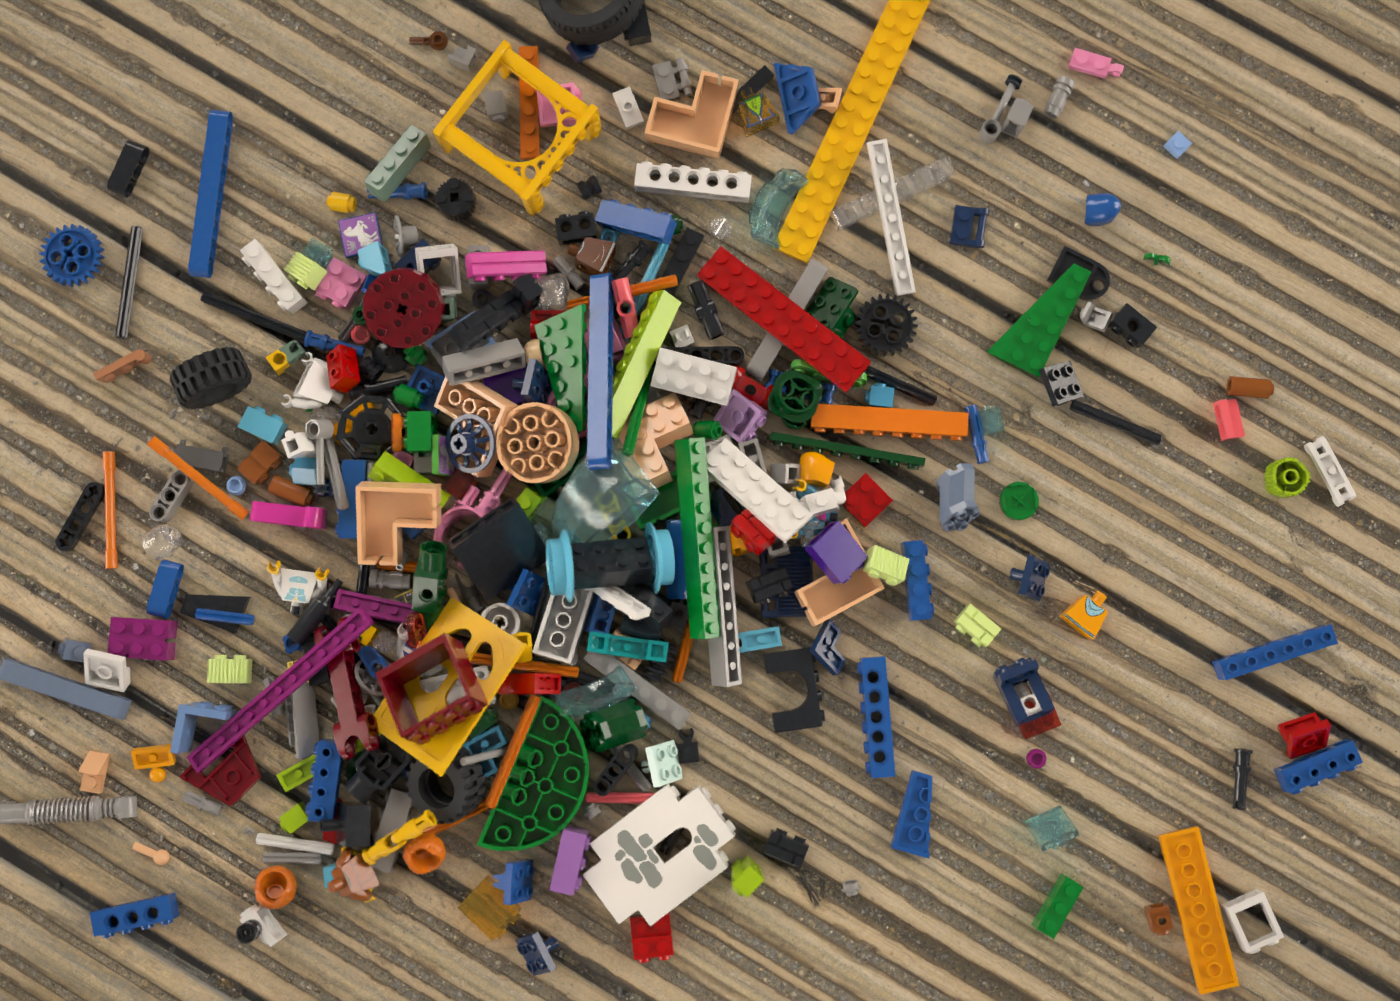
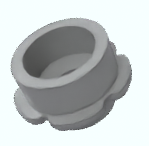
M593 803L584 808L585 813L583 816L590 820L601 813L600 805L596 806Z
M847 880L842 883L843 888L841 891L846 892L847 896H853L858 894L861 887L858 884V880Z

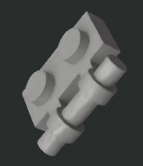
M683 57L676 59L677 67L672 68L671 61L652 65L660 98L674 101L680 99V91H684L685 96L693 94L691 89L693 87L692 82L687 74L688 66L685 64ZM680 74L682 82L676 84L675 75Z

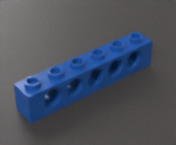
M1332 624L1319 625L1213 660L1212 664L1218 680H1229L1338 644Z
M886 657L860 658V662H857V672L861 674L862 682H859V693L863 694V702H860L861 714L865 715V722H862V732L866 734L867 739L866 742H863L864 753H868V761L865 762L866 774L869 773L871 778L894 777L896 775ZM874 671L877 674V680L870 683L867 675L869 672ZM876 691L879 699L872 703L869 700V694ZM874 711L880 713L881 717L878 722L871 721L870 716ZM876 731L882 733V739L879 742H874L872 739V735ZM878 751H882L884 754V758L880 762L874 760V754Z

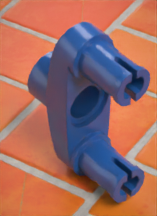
M371 646L361 648L359 652L361 661L368 668L369 673L377 679L375 674L377 673L375 670L376 665L381 663L385 668L390 664L376 648Z

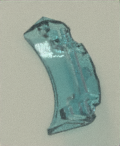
M781 168L777 171L776 177L772 181L767 180L759 190L750 210L751 237L775 249L780 247L778 230L782 215L792 198L809 181L796 169Z
M619 665L605 677L587 685L563 691L561 694H555L557 705L561 708L560 716L564 717L568 714L570 717H578L584 713L622 702L630 697V693L635 692L636 688L624 669Z

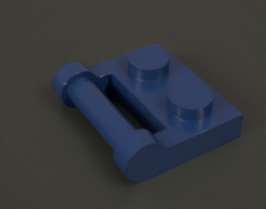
M955 205L949 244L984 248L986 218L989 216L990 210L987 208ZM973 216H979L976 240L970 239Z

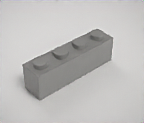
M518 338L442 356L443 372L450 386L526 367L525 351Z
M393 787L390 791H387L384 802H387L385 810H381L378 821H380L379 829H375L372 837L374 845L376 841L392 831L400 829L409 821L413 810V805L411 804L413 801L411 797H408V790ZM400 848L388 856L376 860L372 868L391 873L394 870Z

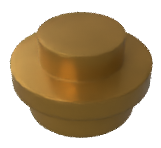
M500 694L499 703L502 708L510 710L518 705L519 697L517 694Z

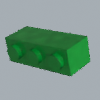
M1061 873L1031 925L1054 940L1084 887Z

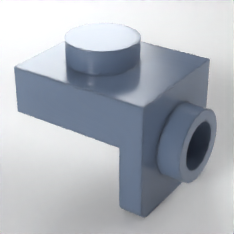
M64 638V642L59 644L58 654H61L60 658L64 660L84 662L83 653L86 649H91L92 643Z

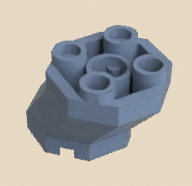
M960 463L956 465V470L952 471L950 468L936 480L937 489L940 492L939 520L943 531L948 532L956 529L962 531L968 527V523L972 519L980 515L978 506L975 503V469L971 463Z

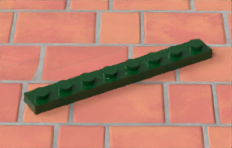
M771 432L769 442H773V446L777 447L791 445L792 449L795 450L809 448L811 452L822 454L823 451L831 452L830 455L842 457V454L849 455L850 459L853 460L867 458L871 463L880 464L881 461L888 462L889 466L899 467L900 464L907 465V468L911 470H919V468L924 467L926 458L777 432Z

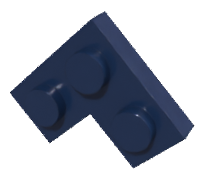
M830 619L824 621L809 651L832 675H839L846 661L835 648L842 631Z

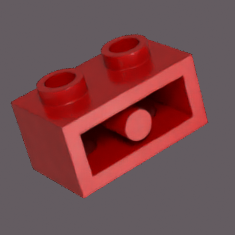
M338 344L326 355L329 383L331 389L347 393L360 382L356 349Z

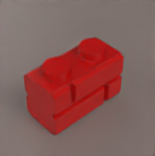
M747 509L731 521L730 528L732 534L736 538L740 537L745 542L746 549L754 552L756 555L762 553L775 542L776 535Z

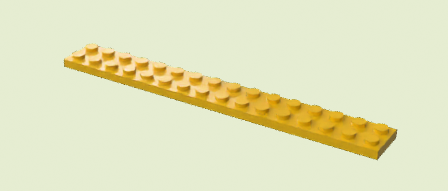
M888 0L773 245V249L808 264L931 0Z

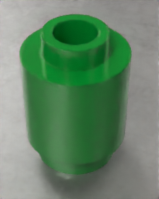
M404 384L396 386L392 397H395V402L412 409L414 407L418 409L423 400V394L419 390Z
M699 420L692 427L693 436L696 438L705 437V440H718L722 435V426L718 421Z

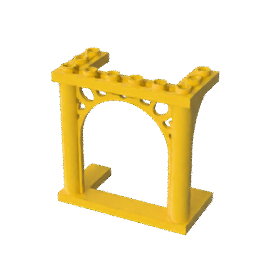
M503 40L432 132L444 152L449 154L453 147H455L515 192L522 199L527 213L534 216L535 213H539L544 207L541 189L550 184L551 176L555 171L558 172L562 168L564 159L573 154L578 141L586 138L591 142L593 138H597L600 135L602 126L598 107L592 103L590 106L585 104L515 53L510 43ZM497 71L505 80L511 73H514L544 95L556 111L558 127L555 139L551 146L535 159L525 162H511L499 158L455 126ZM562 108H564L566 112L563 115L560 113V110ZM566 118H574L576 120V124L571 127L564 126L562 122ZM564 131L569 132L565 134V138L561 137V134ZM543 161L545 162V164H542L540 170L538 164L539 162ZM528 166H532L536 170V175L533 179L527 178L525 174ZM515 168H521V176L518 175V171H514Z

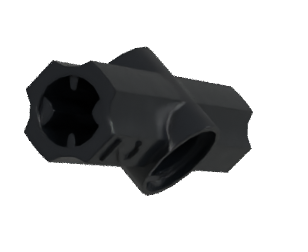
M703 280L691 283L687 288L694 302L697 317L700 322L702 321L709 340L719 338L725 333L717 316L716 306L713 300L710 299Z

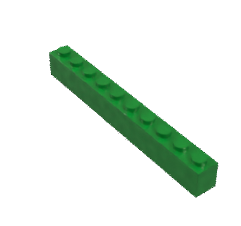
M705 437L674 440L690 638L710 639L721 637Z

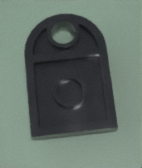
M1064 246L1046 281L1054 284L1072 264H1076L1091 271L1079 298L1091 301L1104 295L1110 285V275L1107 269L1102 264ZM1094 281H1101L1103 289L1097 290L1094 287Z

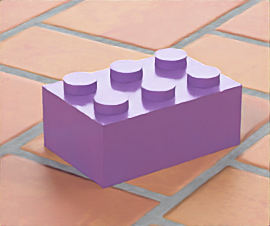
M568 825L563 829L550 891L572 896L576 890L579 891L583 879L580 871L584 870L588 857L584 853L585 850L588 851L592 836H589L590 830Z

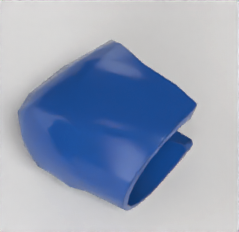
M1110 193L1087 195L1085 224L1101 226L1111 223L1121 209L1119 199Z

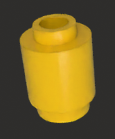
M332 192L331 195L327 196L326 204L329 206L330 211L349 214L350 212H355L357 199L352 197L351 194Z

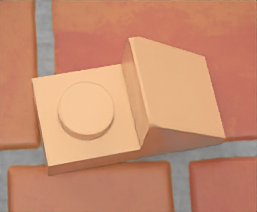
M818 88L821 106L818 109H825L834 114L839 105L842 89Z
M89 751L79 768V772L83 773L80 791L97 794L103 792L110 754Z

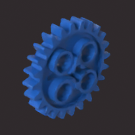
M71 224L70 228L67 225H63V230L56 227V234L49 232L51 238H44L47 245H41L45 251L39 253L44 257L40 260V263L45 264L42 270L47 272L46 275L50 278L53 277L52 280L54 282H59L63 286L67 284L70 287H73L74 283L77 286H81V281L88 284V277L95 279L93 273H100L97 266H103L99 260L105 258L100 254L104 249L99 247L102 242L97 239L98 236L88 228L85 229L81 225L77 228L74 224ZM72 239V243L67 246V242ZM88 249V253L83 256L84 250ZM61 255V260L56 262L57 257ZM77 265V270L72 272V268Z

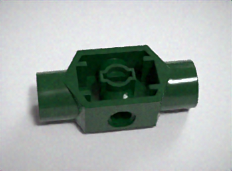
M425 541L419 546V558L413 581L411 611H415V626L423 630H430L442 612L443 597L446 596L447 585H444V581L448 577V568H446L448 547L440 541Z

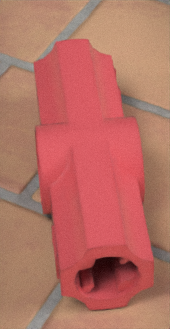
M628 277L613 280L611 283L624 338H630L633 336L632 332L639 322L636 314V304L633 301ZM624 302L629 303L631 306L629 313L622 311L621 306Z

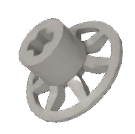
M395 215L393 231L394 238L399 239L396 243V252L399 258H401L403 246L418 244V234L416 226H401L399 216Z
M361 660L358 661L354 668L356 681L361 687L362 694L384 696L383 692H377V687L381 689L378 679L369 673L366 666L365 669L359 668L363 662ZM381 663L377 664L375 668L376 672H378L380 668L384 669V666Z

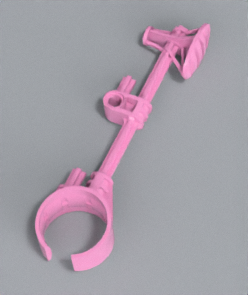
M588 367L586 368V375H584V385H586L584 401L588 397ZM552 390L546 404L556 407L557 402ZM503 468L491 489L483 492L485 496L483 499H479V505L474 508L471 506L481 490L471 485L461 501L457 499L452 509L441 516V524L434 530V541L444 543L448 530L458 520L466 517L481 518L498 507L501 503L500 495L513 475ZM460 562L457 563V566L464 569Z

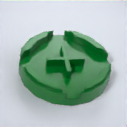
M1017 481L1007 485L1002 490L999 497V505L1005 516L1012 520L1021 521L1030 518L1035 513L1039 505V497L1037 491L1029 484Z

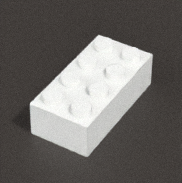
M660 348L650 386L727 406L738 367Z
M588 589L574 590L572 602H568L565 595H550L532 651L534 655L572 666L594 592Z

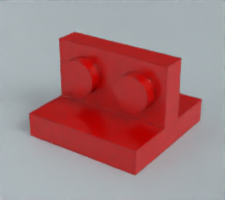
M1314 712L1278 724L1277 729L1287 743L1286 754L1289 759L1327 747L1331 729L1329 721L1327 719L1320 721Z

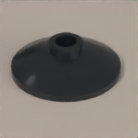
M380 340L374 344L372 358L375 360L376 365H381L385 369V373H397L403 370L409 363L404 359L406 357V354L403 352L405 348L391 347ZM388 350H393L391 356H387Z

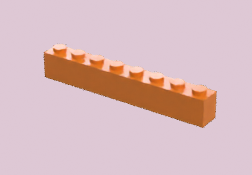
M818 404L815 414L810 418V429H814L815 433H826V430H832L834 434H845V431L853 432V435L872 433V436L883 437L884 434H892L894 438H903L904 435H911L912 439H923V436H930L931 440H942V437L950 438V441H962V438L964 439L968 435V413Z

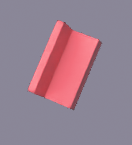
M1224 399L1213 403L1221 441L1245 436L1237 399Z

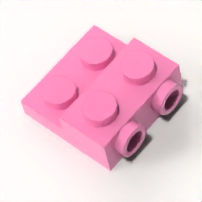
M574 82L560 84L582 100L580 88L577 89ZM537 91L540 126L543 128L558 125L557 114L553 105L544 95ZM564 108L560 110L562 115L566 113ZM566 118L562 124L566 127L576 124V120L574 118Z
M333 257L326 268L328 273L315 289V295L323 300H326V298L332 300L331 304L341 310L343 307L349 310L363 287L367 275Z

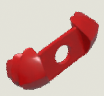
M734 365V367L738 368L732 390H737L750 401H754L764 410H768V397L773 385H769L768 388L744 375V368ZM749 384L756 388V393L753 395H749L745 391V387Z

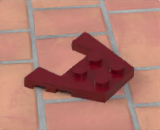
M245 735L232 745L235 749L207 777L203 772L197 773L192 765L179 776L184 781L190 782L193 786L206 791L229 806H234L262 778Z

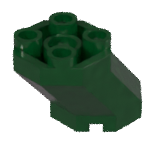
M627 699L584 714L583 719L580 720V727L585 733L587 747L590 750L594 749L596 752H601L645 737L646 732L643 733V731L647 728L648 724L643 709L633 704L636 702L634 699Z

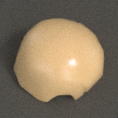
M538 339L528 341L523 348L526 364L528 365L529 358L537 359L545 367L542 360L540 341Z

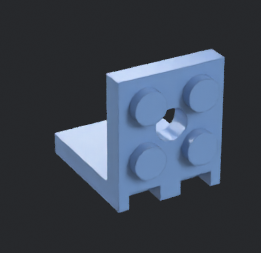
M207 701L186 703L184 705L179 704L170 753L179 754L191 751L198 716L228 720L237 714L238 710L232 709V705L220 704L213 706V702Z

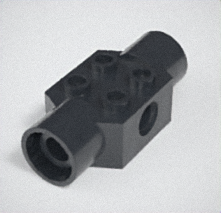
M381 734L379 736V747L372 751L366 750L355 762L357 772L344 786L358 801L366 804L379 789L388 790L410 767V763L415 757Z

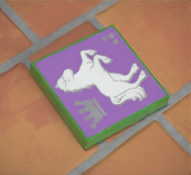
M432 435V474L451 478L458 477V468L449 460L446 450V436Z

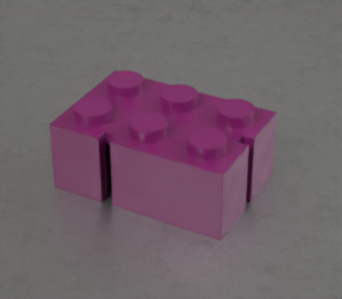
M111 617L107 653L126 658L174 660L176 643L165 642V640L176 639L178 621Z

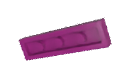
M338 589L333 606L334 610L354 613L359 607H363L371 618L400 624L404 623L412 626L415 611H411L412 604Z

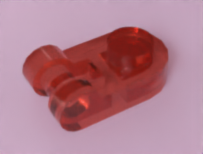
M411 612L405 618V626L409 638L407 645L415 649L420 644V641H423L427 631L423 615Z

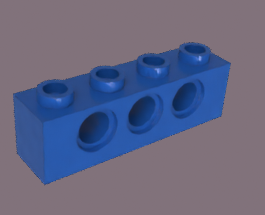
M175 892L97 909L90 913L94 937L102 936V939L114 936V932L121 931V934L133 932L134 928L141 927V930L154 927L153 924L159 922L161 926L171 924L173 919L180 916ZM152 908L157 909V917L152 914ZM133 912L137 913L138 921L133 919ZM113 916L118 919V925L113 923Z

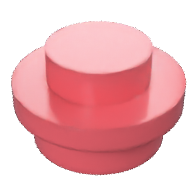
M357 325L352 329L351 338L355 343L365 344L370 340L371 332L368 327Z

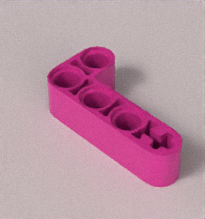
M252 501L250 521L325 530L328 510L317 507H300Z

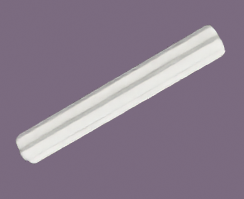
M259 833L256 837V844L328 855L334 854L335 844L265 833Z

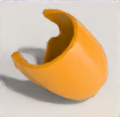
M817 452L802 454L800 457L801 480H804L806 484L827 488L835 462Z

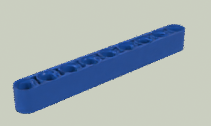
M210 110L188 265V273L194 277L211 278L213 274L233 126V114L230 111Z

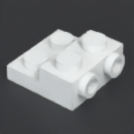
M86 649L83 653L85 684L124 692L131 683L130 667H126V657Z
M254 904L240 914L242 924L251 919L260 922L262 925L260 938L264 944L270 947L288 935L270 910L264 906Z

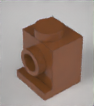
M1161 902L1144 906L1150 931L1161 936L1169 934V930L1174 929L1169 905ZM1163 918L1164 923L1159 924V919Z

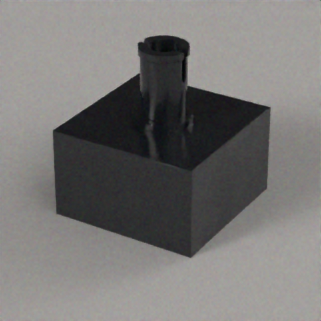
M360 801L338 802L337 819H321L320 831H337L336 842L344 847L370 846L371 805L363 804Z

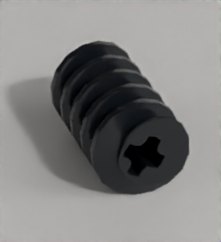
M660 638V640H659V641H661V642H667L666 640H664V639H662V638ZM671 643L668 644L666 663L647 660L651 665H644L643 668L647 673L643 674L657 682L663 683L664 680L660 675L667 676L668 673L664 668L671 669L672 666L668 661L674 662L675 658L672 654H679L676 646Z

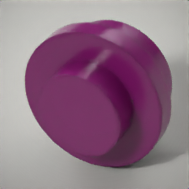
M1032 749L1026 756L1028 765L1035 769L1042 768L1047 760L1046 754L1040 749Z

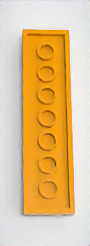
M1193 826L1158 835L1198 993L1202 995L1240 986L1199 827Z

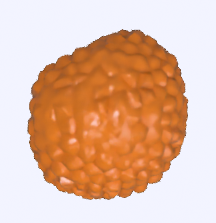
M423 833L415 839H408L404 845L402 857L413 873L422 875L436 870L445 859L446 849L438 836L432 833Z
M278 865L261 871L256 878L254 886L257 902L266 909L275 910L289 904L295 898L297 889L296 877L292 871Z

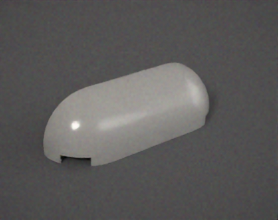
M308 682L304 683L285 700L289 745L295 748V757L297 759L310 756L314 751L315 743L319 741L315 692Z

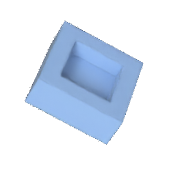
M1177 131L1163 147L1178 159L1192 143L1181 132Z

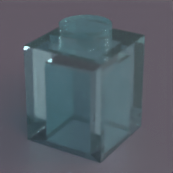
M993 405L982 407V410L978 412L983 436L1002 432L1005 429L1000 407L994 408Z

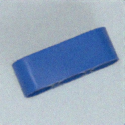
M165 559L160 562L147 604V614L164 619L170 617L184 571L183 564Z

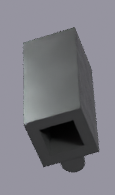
M181 439L180 443L177 444V448L173 451L193 468L220 473L226 472L229 458L227 447H223L221 452L186 446V440Z

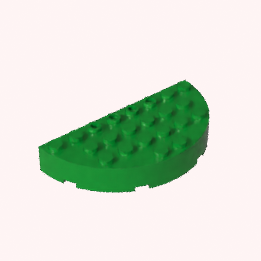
M544 695L540 696L541 701L498 803L494 809L492 808L477 845L495 851H520L538 846L556 836L567 826L585 798L590 779V756L585 737L573 717L561 705Z

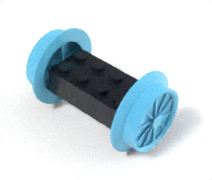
M648 522L645 527L644 537L570 543L567 531L565 529L562 530L559 538L547 539L546 568L551 595H565L568 602H572L574 590L648 583L650 590L657 594L660 586L671 585L674 581L675 558L669 531L667 529L656 530L653 524Z

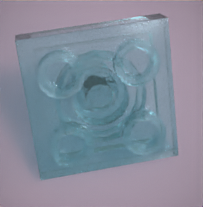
M1061 805L1025 820L1026 827L1042 852L1050 848L1057 850V845L1062 848L1063 842L1079 836L1077 828Z

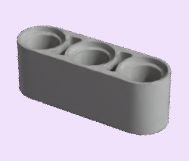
M181 470L175 471L149 510L150 517L158 522H169L189 493L194 481ZM184 475L186 477V481L184 484L181 485L179 480L180 477ZM174 492L175 498L173 501H170L169 495ZM163 508L164 516L159 518L158 512Z

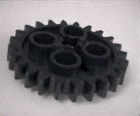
M887 293L885 299H883L881 294L878 295V300L871 297V304L865 301L864 305L866 308L860 307L859 311L862 314L856 315V318L860 320L854 324L860 327L855 331L856 334H861L858 341H865L862 347L870 346L868 352L875 349L876 356L880 351L883 352L884 357H886L887 352L894 356L895 350L900 354L902 352L901 347L904 349L909 347L906 342L912 343L914 341L910 336L917 335L912 330L918 327L917 324H913L918 318L911 316L915 310H908L910 303L903 305L904 298L897 301V295L893 299H890L889 293ZM875 310H883L885 316L878 317L875 314ZM900 315L903 318V322L897 323L893 317ZM885 321L888 322L889 327L887 329L884 328ZM875 327L878 329L879 334L874 336L869 332V329ZM888 334H896L897 341H890Z

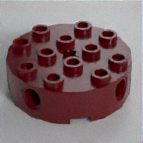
M399 267L384 272L370 283L363 297V316L368 329L378 340L391 347L411 348L423 344L438 331L443 320L445 301L440 287L429 275L416 269ZM406 305L407 309L402 311L400 307Z

